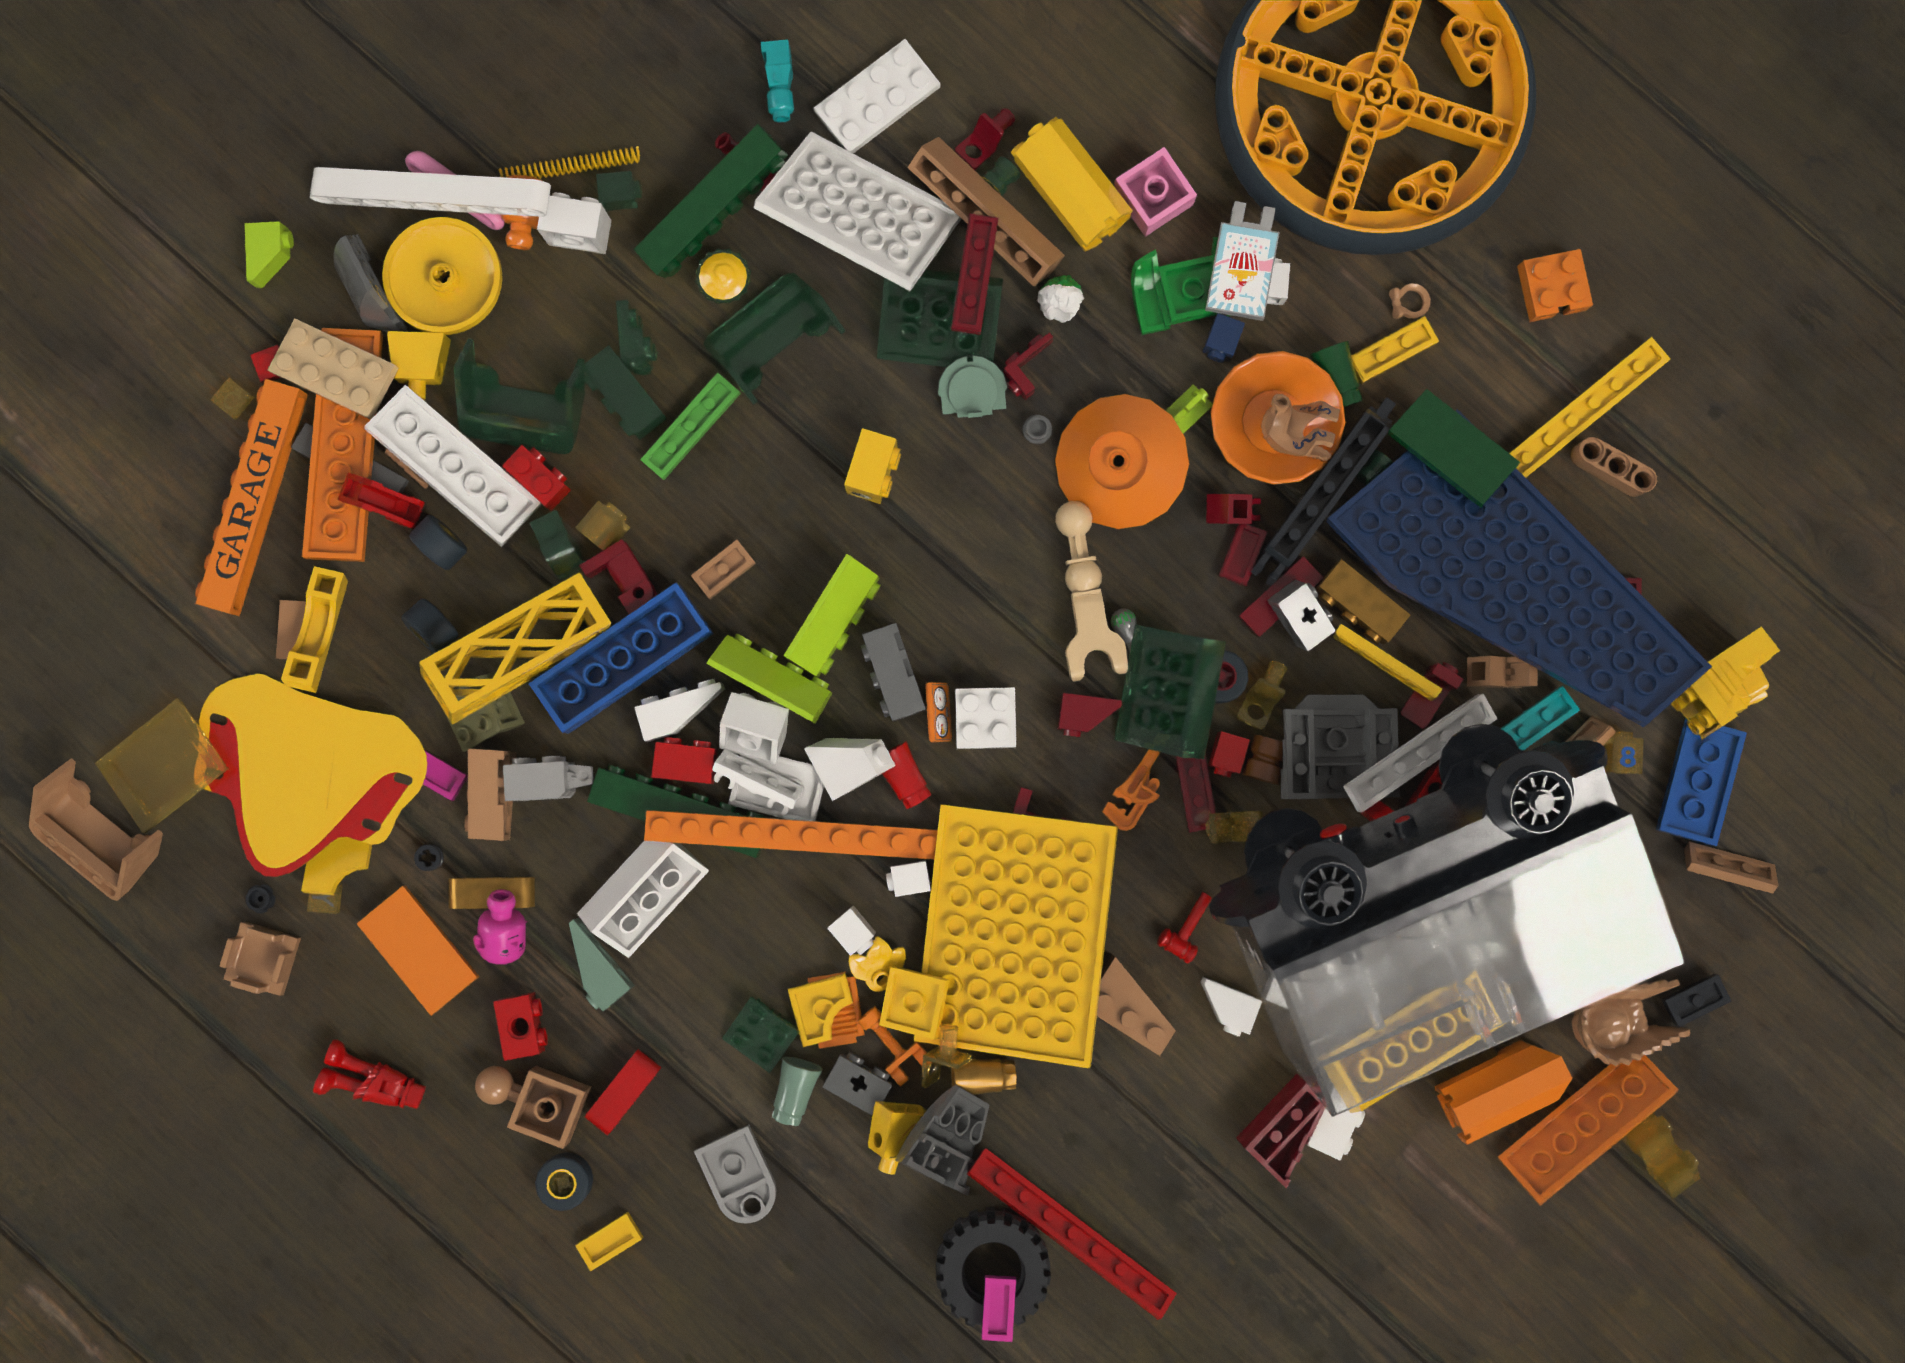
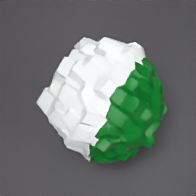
M1062 275L1048 280L1041 287V290L1038 291L1037 301L1040 303V310L1043 311L1047 319H1055L1064 323L1070 321L1076 315L1084 297L1081 286L1071 276Z

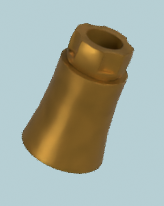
M952 1057V1087L956 1085L972 1095L1002 1092V1089H1016L1014 1060L1000 1061V1059Z

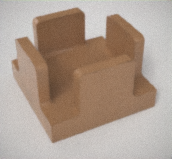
M241 922L236 937L228 938L220 962V967L227 968L224 980L230 981V986L252 993L268 992L279 996L284 995L301 938L249 922Z

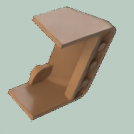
M71 758L33 787L29 828L33 835L106 896L118 901L129 892L158 856L163 833L157 830L151 836L137 834L131 838L90 804V788L84 781L74 778L76 762Z

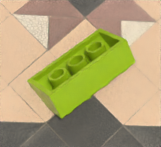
M846 554L783 656L817 678L821 673L826 675L834 663V660L831 658L836 648L842 650L850 637L846 633L852 623L857 625L864 615L865 610L862 609L865 601L867 598L873 600L881 585L877 583L879 576Z
M736 634L735 638L729 635L724 638L706 664L816 724L832 695V692L827 690L828 683L815 676L812 680L803 677L801 674L804 670L790 662L787 663L786 667L776 662L777 655L765 648H762L760 652L750 647L752 641L739 634Z

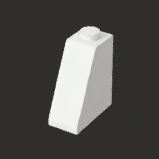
M825 738L804 749L832 801L896 766L882 739Z

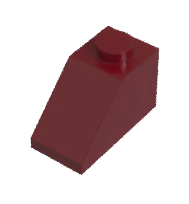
M1063 693L1057 729L1064 730V736L1081 738V732H1089L1122 706V700Z

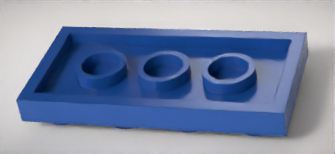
M1685 718L1656 830L1707 845L1717 846L1747 732L1723 726L1702 740L1699 735L1694 734L1687 725L1688 720Z

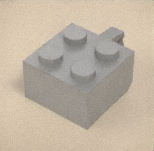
M546 756L542 757V763H537L536 758H514L511 765H503L505 801L571 798L576 792V788L592 785L594 782L592 766L575 765V762H566V757Z

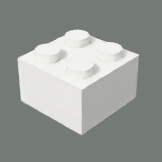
M555 192L552 193V196H549L547 215L539 217L537 230L549 246L606 254L611 219L597 199L582 197L581 200L570 199L569 195Z
M1015 687L955 689L957 749L1016 748Z
M731 692L720 722L719 748L776 765L787 733L789 709L776 702L767 703L757 700L746 693L737 694Z

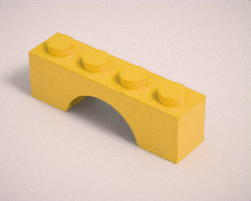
M314 566L306 592L305 613L300 633L295 645L288 653L281 677L286 686L313 693L317 692L348 584L344 573Z

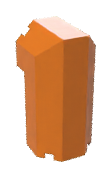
M1519 1040L1499 1050L1496 1057L1434 1087L1440 1093L1437 1095V1098L1452 1128L1459 1126L1462 1132L1457 1135L1462 1142L1468 1145L1558 1101L1571 1082L1572 1076L1562 1056Z

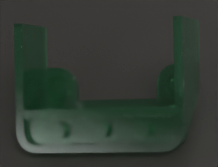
M788 273L780 277L710 333L704 341V347L737 388L754 405L758 400L751 391L761 384L763 372L760 368L803 333L808 336L819 337L828 331L830 325L840 334H843L846 330L819 293L795 273Z
M468 338L453 367L458 426L461 432L470 438L518 447L523 445L529 449L534 447L536 450L556 454L570 453L576 442L585 397L584 359L578 358L569 380H562L557 384L555 395L500 385L499 375L495 369L486 364L475 362L474 339Z

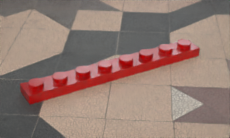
M985 1148L981 1151L967 1172L968 1176L1156 1319L1163 1318L1175 1298L1176 1292Z

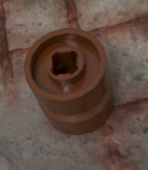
M1254 735L1250 746L1254 756L1246 759L1242 774L1259 781L1279 785L1281 781L1280 769H1283L1279 765L1283 762V742Z

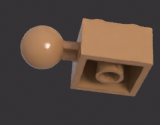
M501 1066L485 1068L479 1073L475 1081L476 1094L483 1102L496 1105L509 1100L516 1103L507 1128L562 1149L572 1139L591 1086L539 1066H535L528 1071L523 1086L514 1083L511 1073ZM548 1101L552 1102L555 1110L551 1113L548 1112V1106L544 1104Z

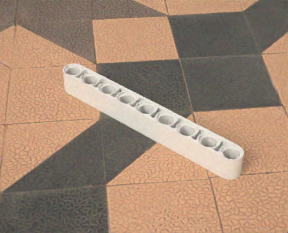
M316 167L313 172L310 199L320 203L545 217L548 210L551 185L535 179Z

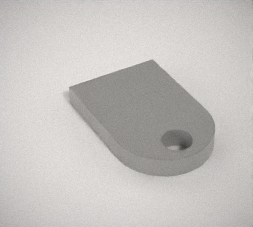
M749 1124L694 1150L717 1204L725 1216L738 1223H753L769 1213L776 1199V1183ZM749 1198L757 1199L761 1204V1210L754 1214L747 1212L744 1207L745 1201Z

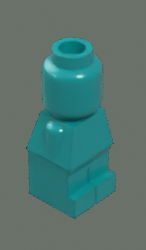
M789 41L761 42V52L764 62H766L765 69L770 91L767 93L768 112L773 116L775 122H787L790 120V114L794 111L793 93L790 90L793 70Z

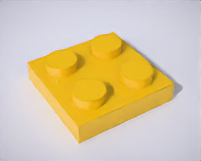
M897 966L890 967L879 1025L933 1040L938 1039L949 979Z

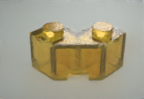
M1652 1113L1624 1136V1139L1632 1152L1643 1160L1647 1166L1645 1169L1650 1176L1674 1199L1701 1178L1697 1168L1699 1162L1689 1150L1683 1152L1675 1144L1671 1134L1673 1128L1662 1115L1657 1117Z

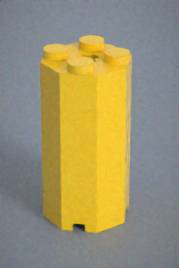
M1055 117L1045 126L1042 122L1038 123L1028 132L1030 137L1025 142L1019 143L1011 151L1015 163L1084 252L1097 247L1103 242L1101 238L1109 235V237L1113 235L1131 217L1130 213L1133 210L1062 119Z

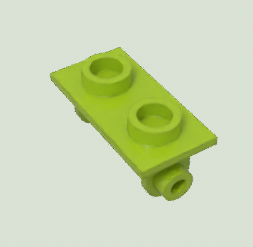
M1194 384L1166 410L1173 416L1183 434L1213 405L1207 399L1209 397L1208 393L1203 388L1198 389Z

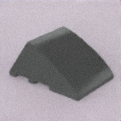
M359 234L345 235L340 238L333 254L334 266L364 324L385 332H409L403 319L390 305L368 261L372 259Z
M956 1085L942 1094L917 1122L904 1141L895 1161L968 1196L970 1186L966 1185L967 1172L975 1162L972 1159L975 1144L982 1140L990 1105Z

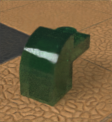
M557 510L529 522L541 546L540 550L558 578L563 579L582 570L579 565L584 563L585 560L576 541L570 537Z

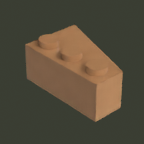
M468 749V814L465 817L464 827L465 832H468L469 839L510 840L513 801H505L503 765H511L512 759L517 756V752Z
M1112 954L1101 974L1097 1017L1160 1056L1176 1030Z

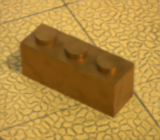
M1342 559L1334 564L1315 588L1319 593L1318 598L1329 607L1334 605L1342 612L1341 617L1353 626L1355 624L1359 625L1365 630L1364 636L1375 644L1379 642L1382 645L1389 643L1410 617L1407 611Z

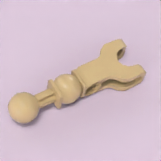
M1079 501L1064 503L1056 513L1057 528L1063 535L1068 537L1072 559L1065 562L1066 566H1068L1065 572V582L1072 592L1071 600L1076 634L1067 645L1065 656L1069 676L1073 682L1080 681L1084 677L1085 658L1089 652L1094 650L1102 651L1108 655L1112 670L1115 673L1125 674L1128 669L1125 642L1117 633L1111 631L1107 625L1101 589H1098L1102 582L1101 570L1094 562L1096 556L1089 557L1085 534L1092 526L1093 516L1090 509Z

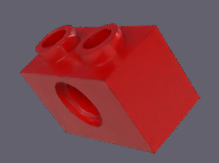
M535 992L501 998L493 1002L504 1061L537 1055L545 1051V1045H548V1036L546 1029L541 1028L539 1016H542L543 1009L540 998L536 999ZM518 1018H523L528 1022L529 1029L527 1033H521L517 1029L516 1022Z

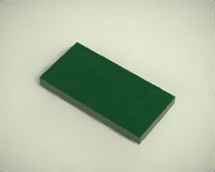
M1428 389L1421 394L1388 432L1389 436L1480 508L1520 464L1516 458Z

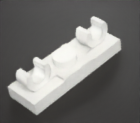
M726 749L723 750L712 768L713 771L717 772L714 776L715 782L718 783L720 778L725 776L730 779L729 789H733L736 783H738L753 794L770 798L767 803V807L770 809L775 802H779L784 806L781 813L783 815H786L790 808L793 809L804 787Z

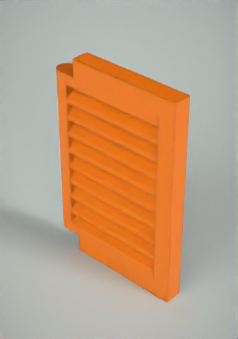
M846 972L808 978V983L840 975ZM854 976L847 977L853 1003L843 1007L837 1013L832 1024V1040L818 1043L819 1049L857 1043L856 1037L865 1035L863 1027L857 1022L862 1015L856 978Z

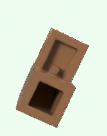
M1467 657V687L1522 688L1537 686L1538 669L1517 657Z

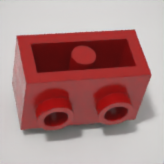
M521 445L502 467L539 502L552 511L571 491L564 484L567 478L555 467L549 470L543 464L546 458L534 447L529 451Z

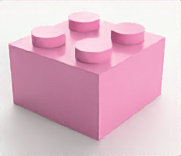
M1165 147L1116 178L1114 183L1116 190L1133 210L1130 213L1131 217L1145 237L1193 206L1197 194Z

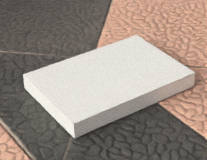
M740 755L804 787L793 809L790 808L786 815L781 814L784 809L783 804L775 802L770 809L767 807L770 798L753 794L738 783H736L731 791L728 804L784 819L816 821L824 785L812 764L779 756L776 765Z

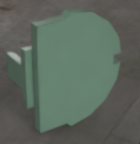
M967 356L955 360L945 369L939 380L938 395L941 396L942 413H957L958 418H971L992 415V410L1006 409L1005 390L1007 389L1004 374L995 363L984 357L973 356V361L967 362Z

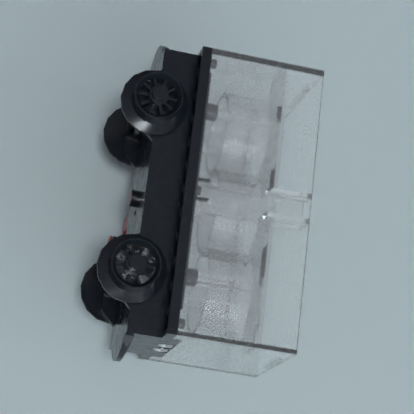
M1482 723L1472 725L1454 734L1442 750L1439 762L1440 779L1443 784L1441 789L1417 799V802L1393 811L1383 802L1378 801L1364 812H1360L1370 822L1347 829V826L1341 823L1322 829L1318 821L1304 811L1289 808L1271 811L1256 821L1247 835L1244 848L1247 872L1240 877L1219 885L1221 891L1213 897L1209 905L1212 918L1219 923L1232 926L1283 1052L1332 1117L1685 963L1633 816L1617 806L1604 769L1607 765L1608 754L1606 748L1601 743L1590 740L1557 743L1552 740L1532 750L1523 751L1519 749L1512 736L1498 726Z

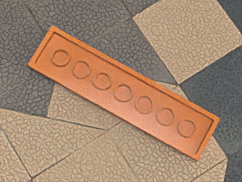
M322 328L321 330L379 358L382 357L383 333L381 331ZM317 394L315 399L302 557L312 560L365 562L369 511L346 504L337 499L348 472L368 479L372 478L375 438L364 427L371 419Z

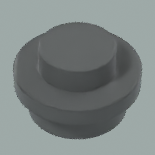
M1032 415L1024 422L1023 435L1030 443L1042 444L1050 438L1052 426L1046 417Z

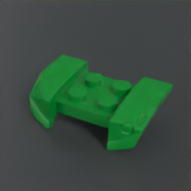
M1213 237L1211 256L1159 267L1155 249L1134 263L1131 271V285L1141 335L1168 330L1173 324L1217 315L1215 312L1205 311L1218 237Z

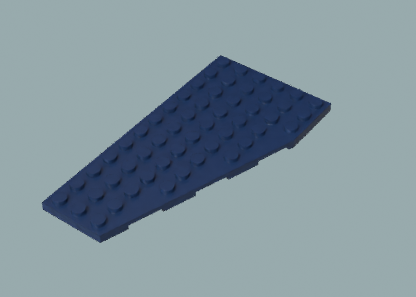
M1458 409L1455 410L1463 418L1469 421ZM1407 451L1328 517L1326 521L1390 588L1642 727L1650 723L1712 667L1517 469L1509 475L1480 508L1410 451Z

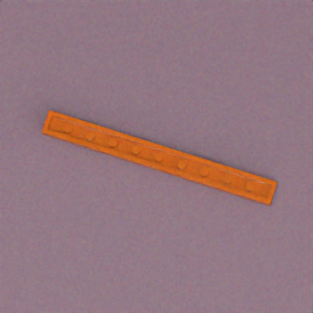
M646 810L644 841L934 860L938 829Z

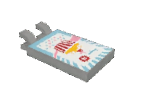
M1235 201L1232 207L1230 224L1221 222L1205 311L1263 321L1280 233L1271 231L1276 208L1264 206L1259 224L1243 222L1246 203Z

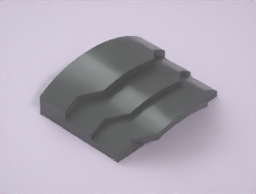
M1306 695L1295 709H1283L1284 739H1282L1283 769H1280L1281 799L1349 798L1343 786L1398 749L1397 708L1378 709L1365 695ZM1400 787L1384 798L1400 797Z

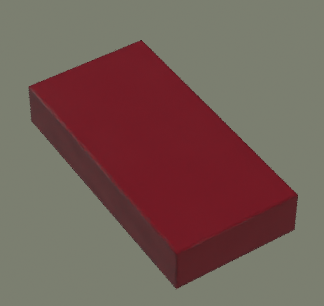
M1238 524L1218 576L1246 587L1267 531L1249 524Z

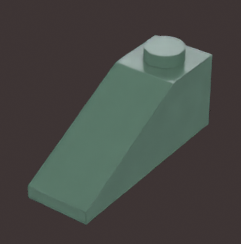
M576 918L569 923L583 988L588 993L585 997L595 1009L600 1008L602 1011H605L635 985L580 918Z

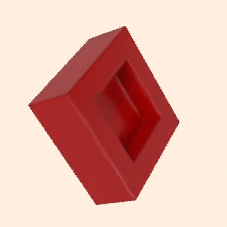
M279 345L250 355L259 380L263 384L265 379L274 381L281 378L268 371L280 347Z

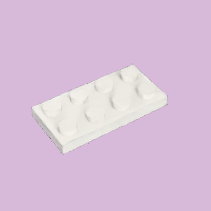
M904 39L815 106L814 112L842 148L855 153L938 90L940 82L907 40Z

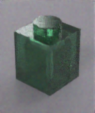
M631 171L596 174L598 200L603 205L605 211L638 208L637 198H642L640 180L634 178Z

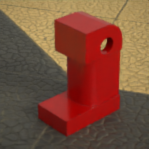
M348 472L337 500L380 514L385 519L410 529L416 527L425 502L382 486L383 484Z

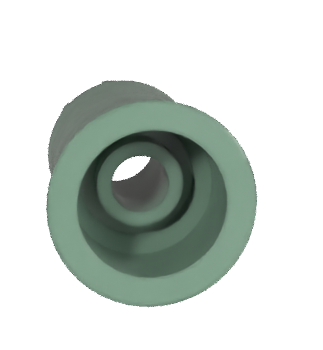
M796 1057L782 1058L781 1076L773 1104L775 1108L772 1118L775 1121L785 1125H800L814 1086L822 1072V1068L819 1065Z

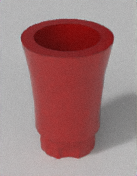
M907 741L888 750L896 766L882 773V775L892 787L898 799L902 800L906 809L912 808L930 797L931 792L925 786L927 782L912 756Z

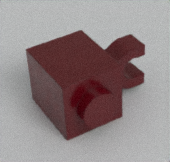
M1207 494L1206 524H1252V521H1260V515H1253L1252 506L1254 504H1261V498H1252V494Z

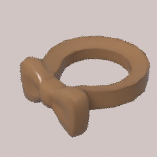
M1411 283L1401 289L1395 287L1389 291L1394 319H1399L1402 316L1416 319L1423 316L1429 310L1431 300L1429 293L1419 284ZM1407 291H1415L1421 296L1422 307L1419 311L1411 312L1401 306L1400 298Z

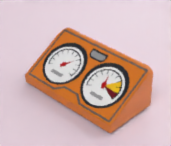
M927 683L925 685L929 741L931 743L949 742L952 740L949 686L947 683Z

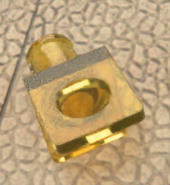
M1276 661L1269 663L1264 678H1259L1250 688L1237 715L1238 720L1260 731L1265 728L1274 706L1286 692L1279 685L1287 671V667ZM1250 705L1261 707L1263 710V717L1261 719L1255 720L1248 715L1247 710Z
M950 1023L939 1026V1046L923 1055L922 1087L927 1088L940 1079L941 1065L958 1069L972 1060V1055L957 1051V1033L959 1029L957 1025H953V1029ZM934 1062V1070L931 1076L929 1077V1069L931 1064Z

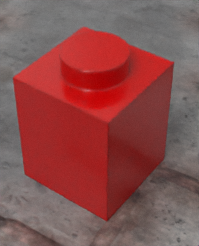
M1223 731L1218 732L1208 766L1215 768V774L1231 778L1232 773L1240 774L1250 740Z

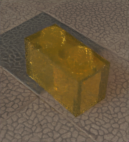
M598 500L575 528L600 549L605 550L618 542L631 527L624 522L628 517L612 503L608 502L605 506Z

